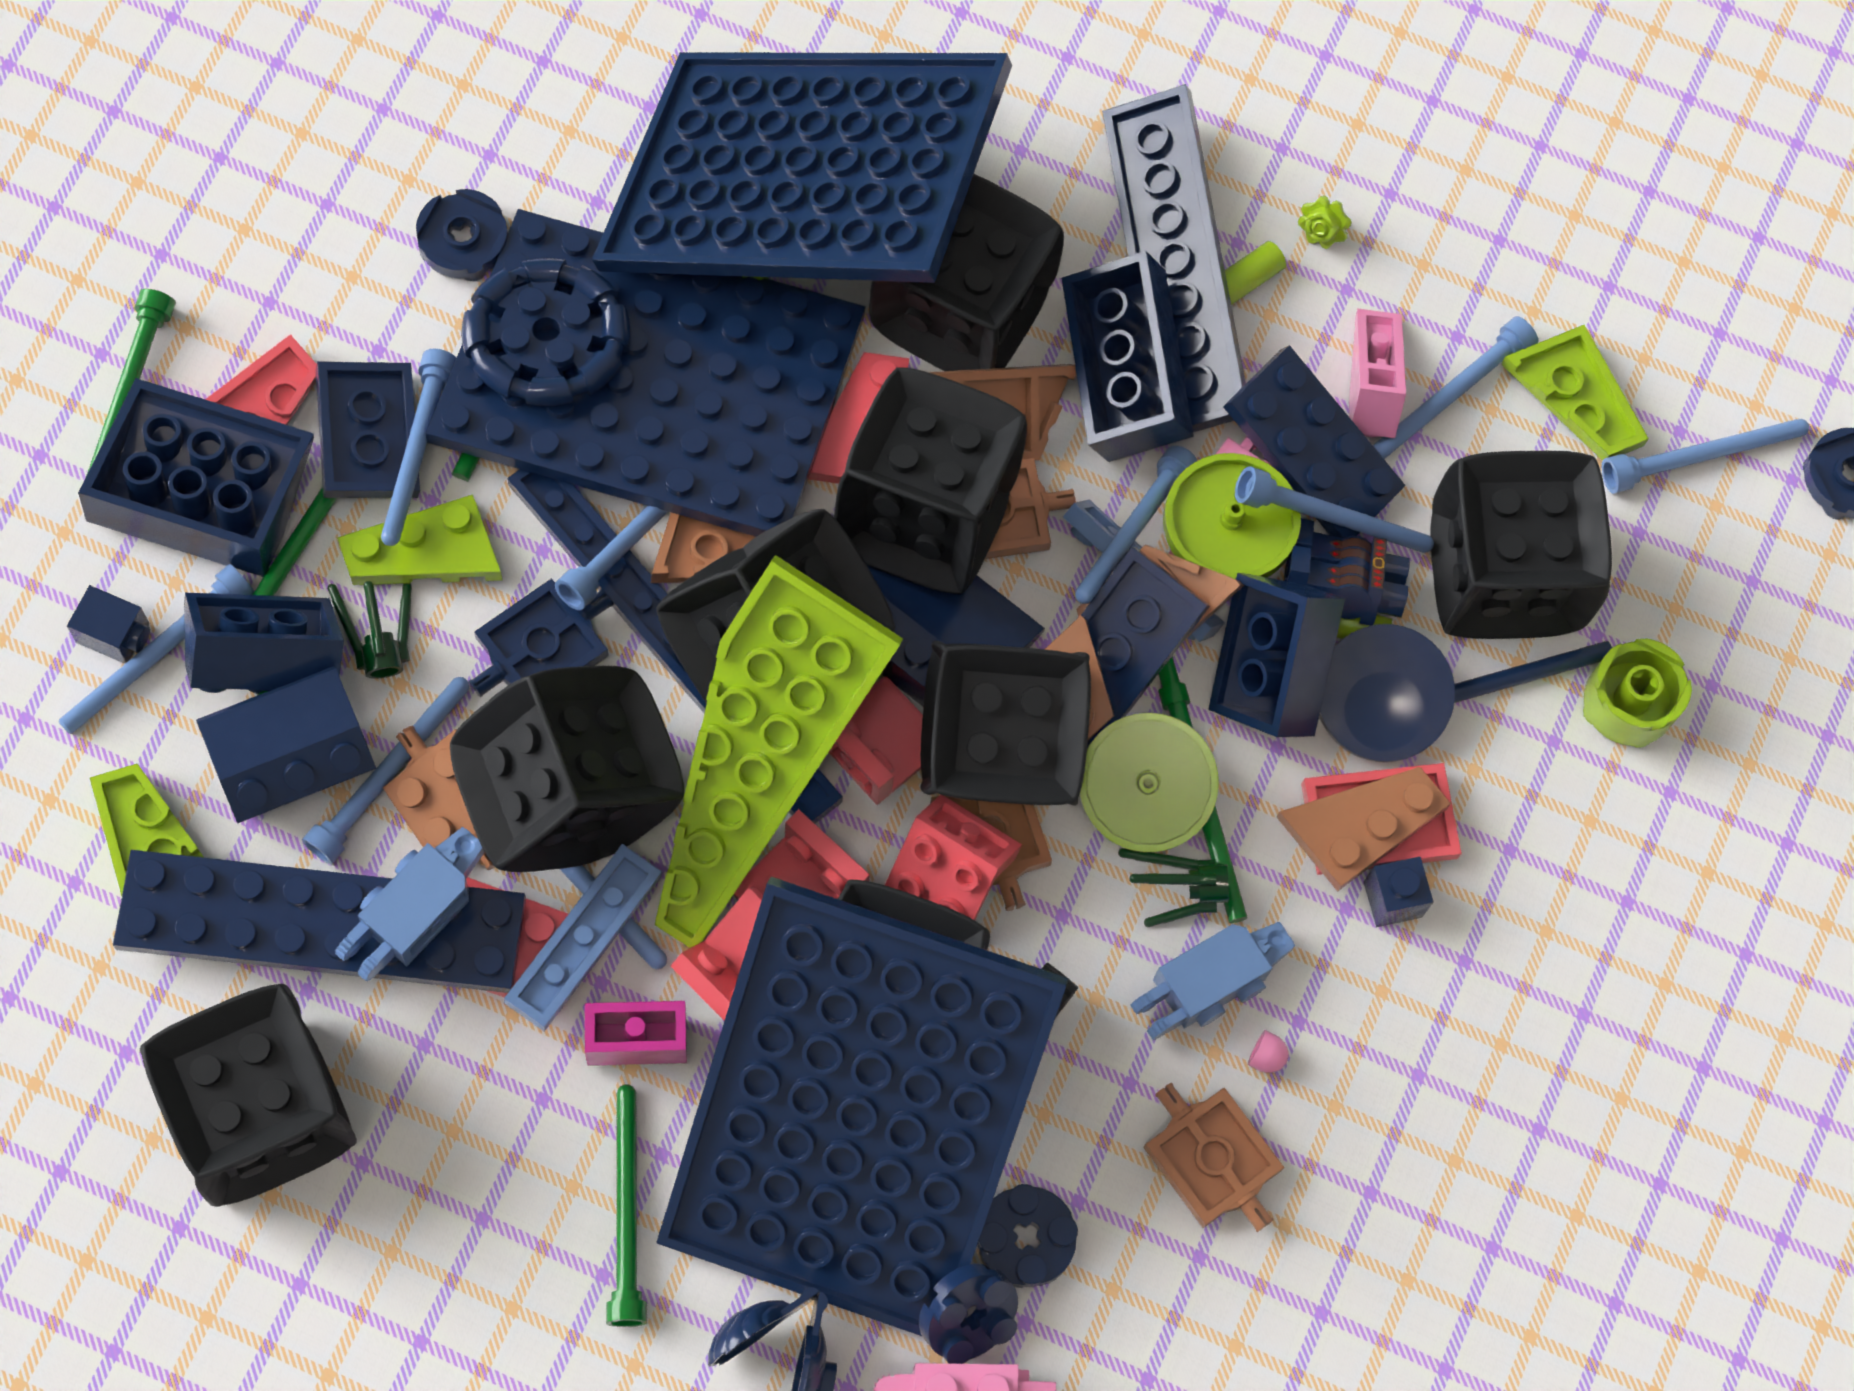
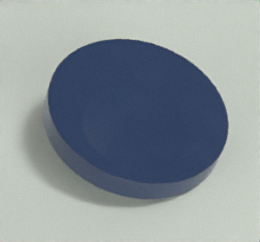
M1394 624L1364 627L1347 635L1335 645L1319 717L1332 739L1343 749L1357 757L1376 762H1392L1407 759L1430 747L1445 730L1451 718L1455 702L1453 674L1440 649L1421 633Z

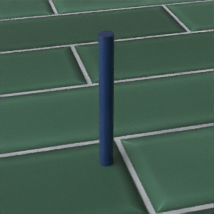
M1608 641L1455 683L1454 703L1599 663L1612 646Z

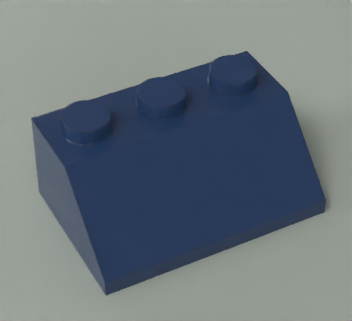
M1237 573L1236 579L1244 586L1232 596L1208 710L1275 737L1315 736L1345 598L1308 585Z
M185 592V667L190 688H199L209 693H219L226 689H240L259 694L261 691H271L333 666L336 667L340 677L344 639L330 598Z
M335 666L196 719L237 824L377 769Z

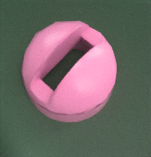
M1264 1030L1250 1055L1247 1065L1264 1073L1281 1070L1286 1065L1289 1056L1285 1042L1278 1036Z

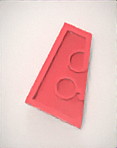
M290 334L205 400L288 425L316 383L317 364Z
M863 353L831 412L808 480L839 484L846 468L852 444L878 391L887 377L896 368H908L909 358Z

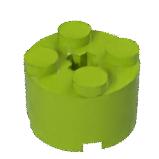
M1647 638L1636 639L1634 642L1624 644L1620 643L1612 647L1586 682L1583 708L1585 719L1603 736L1622 745L1642 748L1656 741L1669 730L1685 711L1691 698V680L1688 681L1683 668L1685 664L1681 657L1669 646Z

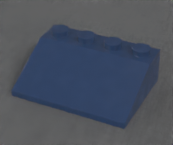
M135 378L78 492L86 522L226 566L231 564L236 569L264 577L282 541L314 440V434Z
M867 565L891 610L895 624L894 633L903 638L900 646L881 674L884 677H888L898 688L922 707L924 706L926 676L933 650L931 646L933 641H940L944 644L966 643L1030 648L1045 630L1042 625L978 575H976L964 593L953 594L909 582Z

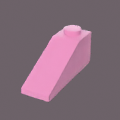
M1357 308L1349 395V417L1364 436L1395 438L1406 397L1402 314Z

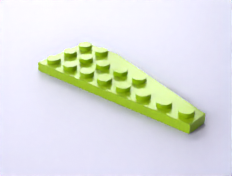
M776 555L719 642L713 679L709 685L706 698L707 705L697 737L683 798V809L680 822L676 828L673 842L674 848L669 869L666 872L654 924L689 948L704 940L903 640L902 637Z

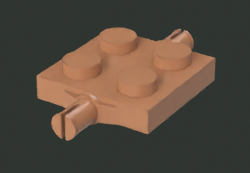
M1023 459L1015 485L1010 491L1004 517L985 559L1050 550L1051 540L1047 524L1049 511L1069 509L1076 503L1073 488L1046 493L1045 488L1038 479L1035 459Z
M414 726L403 729L404 733H398L396 736L397 740L400 741L411 757V761L405 770L385 785L383 789L423 847L427 843L433 848L437 847L461 827L470 831L478 839L460 793L451 762L450 741L457 729L453 730L436 745L430 747L426 746ZM484 853L480 859L486 866V869L491 870L495 868L486 853Z
M938 796L931 797L930 804H931ZM945 796L1022 844L1016 859L995 879L993 885H999L1006 911L1014 910L1015 905L1016 909L1025 906L1026 903L1017 879L1027 872L1051 866L1052 863L1034 805L975 801Z
M1172 1082L1159 1090L1155 1096L1158 1097L1172 1116V1120L1163 1132L1147 1142L1143 1148L1202 1228L1209 1225L1222 1214L1239 1208L1254 1226L1256 1232L1269 1225L1274 1219L1271 1218L1256 1195L1266 1182L1279 1174L1285 1167L1225 1087L1206 1101L1190 1106L1186 1104L1174 1088Z

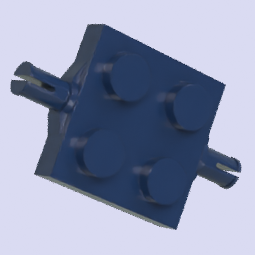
M551 578L474 631L476 640L489 655L492 666L475 678L470 679V685L477 695L482 697L503 681L505 684L510 685L521 678L548 669L595 666L608 657L609 654L606 646L593 631L591 620L609 607H612V601L600 589L596 597L583 610H575L559 597L555 589V582Z

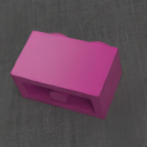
M685 1001L585 1003V1056L587 1065L687 1063Z

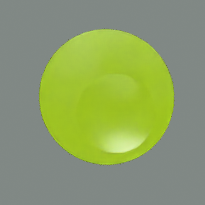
M1215 454L1194 462L1174 481L1163 511V529L1172 553L1177 557L1236 579L1237 573L1268 578L1278 571L1290 557L1293 546H1295L1299 536L1301 513L1272 503L1268 506L1262 505L1259 508L1241 504L1236 501L1235 486L1241 472L1249 466L1268 472L1271 478L1276 480L1278 486L1293 490L1291 485L1274 467L1260 459L1244 454Z
M1155 712L1131 714L1109 724L1089 745L1080 791L1081 802L1091 823L1111 842L1138 852L1165 851L1191 839L1208 821L1218 796L1219 777L1217 765L1206 741L1194 728L1182 720Z

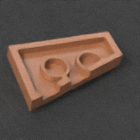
M670 513L652 571L651 583H683L722 556L743 548L755 536Z
M1417 767L1280 811L1277 819L1338 892L1447 810L1451 803L1423 769Z

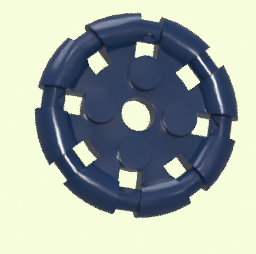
M538 258L521 261V267L508 272L503 268L486 279L471 297L473 303L471 310L464 312L461 337L466 357L472 358L475 363L473 366L474 372L489 388L508 399L511 396L525 399L527 405L558 406L573 403L574 397L587 393L589 396L604 387L616 375L622 366L620 357L622 353L628 351L630 345V318L626 306L619 305L617 301L619 295L617 290L603 276L584 265L580 269L568 266L567 261L563 259ZM561 283L574 287L571 295L558 291ZM528 284L529 287L523 289L518 296L514 289ZM601 309L603 316L592 320L590 313ZM489 314L501 316L500 323L491 321L488 318ZM544 327L553 328L559 333L551 341H541L534 336L537 330ZM593 345L604 348L603 351L591 352ZM501 348L505 352V355L500 357L490 354ZM574 367L577 376L565 380L560 375V372ZM523 373L533 378L531 381L520 378L521 374Z

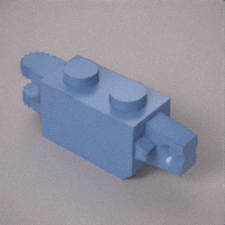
M461 827L435 848L427 843L419 852L416 850L410 851L395 869L397 875L384 888L377 886L364 898L360 905L362 911L358 914L360 922L339 943L335 954L343 961L348 960L371 937H374L381 945L364 960L358 971L359 976L368 982L394 957L407 967L469 902V888L466 878L485 853L479 839L470 831Z
M1280 922L1249 933L1246 927L1232 924L1159 967L1153 978L1156 987L1140 996L1130 1006L1136 1015L1149 1011L1164 999L1171 1007L1173 1013L1158 1019L1148 1028L1147 1032L1152 1040L1164 1036L1180 1025L1185 1029L1198 1022L1200 1027H1204L1226 1012L1223 1005L1238 997L1244 1003L1261 993L1266 988L1263 981L1273 969L1272 967L1289 954L1295 947V944Z

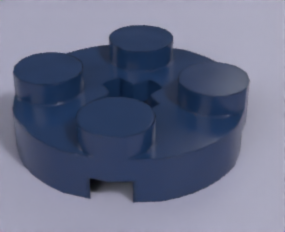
M472 189L456 190L454 195L442 198L440 194L432 198L423 207L416 222L418 247L422 259L433 270L444 276L457 279L464 278L467 281H478L486 275L487 271L494 268L508 236L506 220L497 202L488 195ZM465 226L471 228V239L463 242L455 241V236L451 233L454 229L461 231Z
M1840 428L1824 435L1803 463L1804 478L1811 496L1823 507L1824 512L1829 517L1837 520L1844 519L1845 517L1854 519V482L1848 480L1842 473L1844 471L1843 465L1845 464L1851 470H1854V428Z
M1028 1184L1017 1185L1013 1189L1003 1191L993 1198L978 1241L979 1255L982 1263L988 1270L998 1269L1014 1287L1043 1286L1061 1276L1070 1264L1076 1250L1078 1228L1073 1220L1071 1211L1058 1196L1043 1188L1033 1187ZM1019 1225L1023 1228H1027L1029 1225L1034 1226L1038 1230L1035 1237L1040 1242V1245L1036 1248L1027 1245L1023 1250L1018 1248L1015 1244L1018 1235L1013 1230Z
M968 1264L950 1272L936 1284L933 1289L938 1295L934 1298L929 1308L925 1303L923 1304L919 1315L921 1335L934 1352L942 1356L948 1364H964L968 1360L989 1351L996 1344L1000 1345L1008 1342L1015 1335L1017 1323L1014 1318L1018 1309V1295L1013 1284L998 1269L988 1270L984 1264ZM975 1306L976 1308L973 1313L967 1317V1310Z

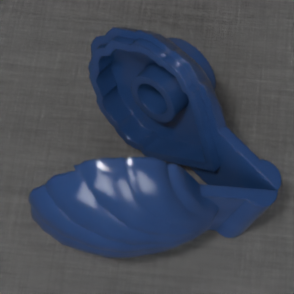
M808 1287L791 1304L783 1300H769L756 1303L735 1313L721 1326L713 1338L708 1353V1366L713 1367L718 1363L720 1366L760 1340L778 1324L814 1300L810 1326L807 1325L791 1391H833L837 1363L826 1361V1341L820 1326L822 1313L828 1305L827 1296L815 1287Z

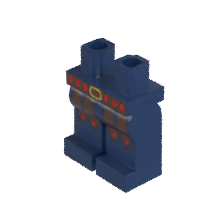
M1301 518L1297 542L1293 546L1291 555L1285 564L1284 581L1308 585L1345 598L1341 618L1356 619L1360 617L1359 624L1374 625L1377 613L1402 618L1408 598V586L1405 584L1410 568V558L1387 554V539L1373 537L1371 543L1361 536L1351 535L1340 538L1314 532L1315 521Z

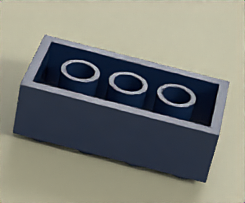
M1143 251L1062 277L1088 446L1105 460L1111 462L1194 437L1166 270L1147 251Z

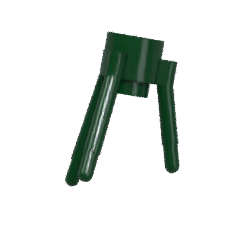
M371 581L364 583L371 634L364 637L365 644L362 645L336 585L329 584L327 589L354 651L357 669L365 670V676L373 679L387 678L400 674L403 671L402 663L410 661L408 633L412 585L406 583L402 586L397 640H394L391 632H382L373 583Z
M1121 848L1118 851V855L1122 858L1190 869L1189 874L1148 873L1130 875L1129 880L1131 883L1189 885L1190 899H1200L1198 903L1146 918L1144 920L1146 927L1165 924L1199 913H1217V903H1229L1228 864H1215V859L1196 860L1153 852H1138L1126 848Z

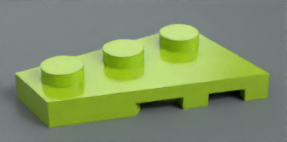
M1585 325L1504 357L1501 365L1602 461L1608 457L1629 453L1645 446L1649 439Z
M473 494L407 515L400 541L394 546H387L382 542L381 534L384 523L337 537L353 585H364L366 581H371L373 585L411 584L414 579L441 578L442 583L460 582V577H485L486 581H503Z
M137 763L90 777L121 896L131 850L204 858Z

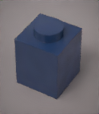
M91 585L88 586L67 624V628L76 643L124 664L131 659L134 652L139 653L144 648L150 634V623L140 606Z
M1421 857L1374 866L1363 882L1376 927L1422 918L1434 903Z

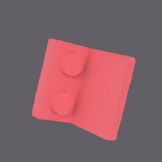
M882 677L872 686L828 753L870 799L878 805L921 769L920 751L923 715L888 677Z
M940 794L916 816L885 886L940 904L976 920L995 879L1016 859L1022 844Z
M798 809L785 822V837L746 875L733 896L739 900L744 892L751 887L757 888L764 894L767 882L770 877H774L838 899L848 880L869 881L870 874Z
M751 887L744 892L703 942L682 952L671 965L677 974L724 1021L763 898V894L755 887Z

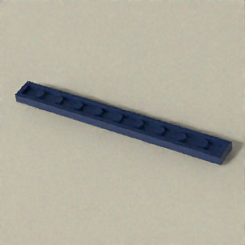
M521 469L507 478L508 486L578 567H585L617 536L573 484ZM629 550L598 581L599 587L597 589L598 591L602 589L606 596L608 595L616 612L701 711L705 713L707 704L674 653L657 615L656 608L658 604L668 594L659 583H651L652 575ZM817 769L789 813L792 816L799 809L816 824L842 803L843 796L824 774Z

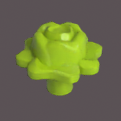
M1320 196L1315 202L1303 204L1301 208L1303 216H1300L1297 222L1305 231L1306 239L1309 243L1319 242L1322 248L1328 249L1333 243L1344 242L1347 239L1348 233L1346 229L1351 226L1352 221L1344 213L1343 204L1340 201L1336 200L1330 204L1328 197Z

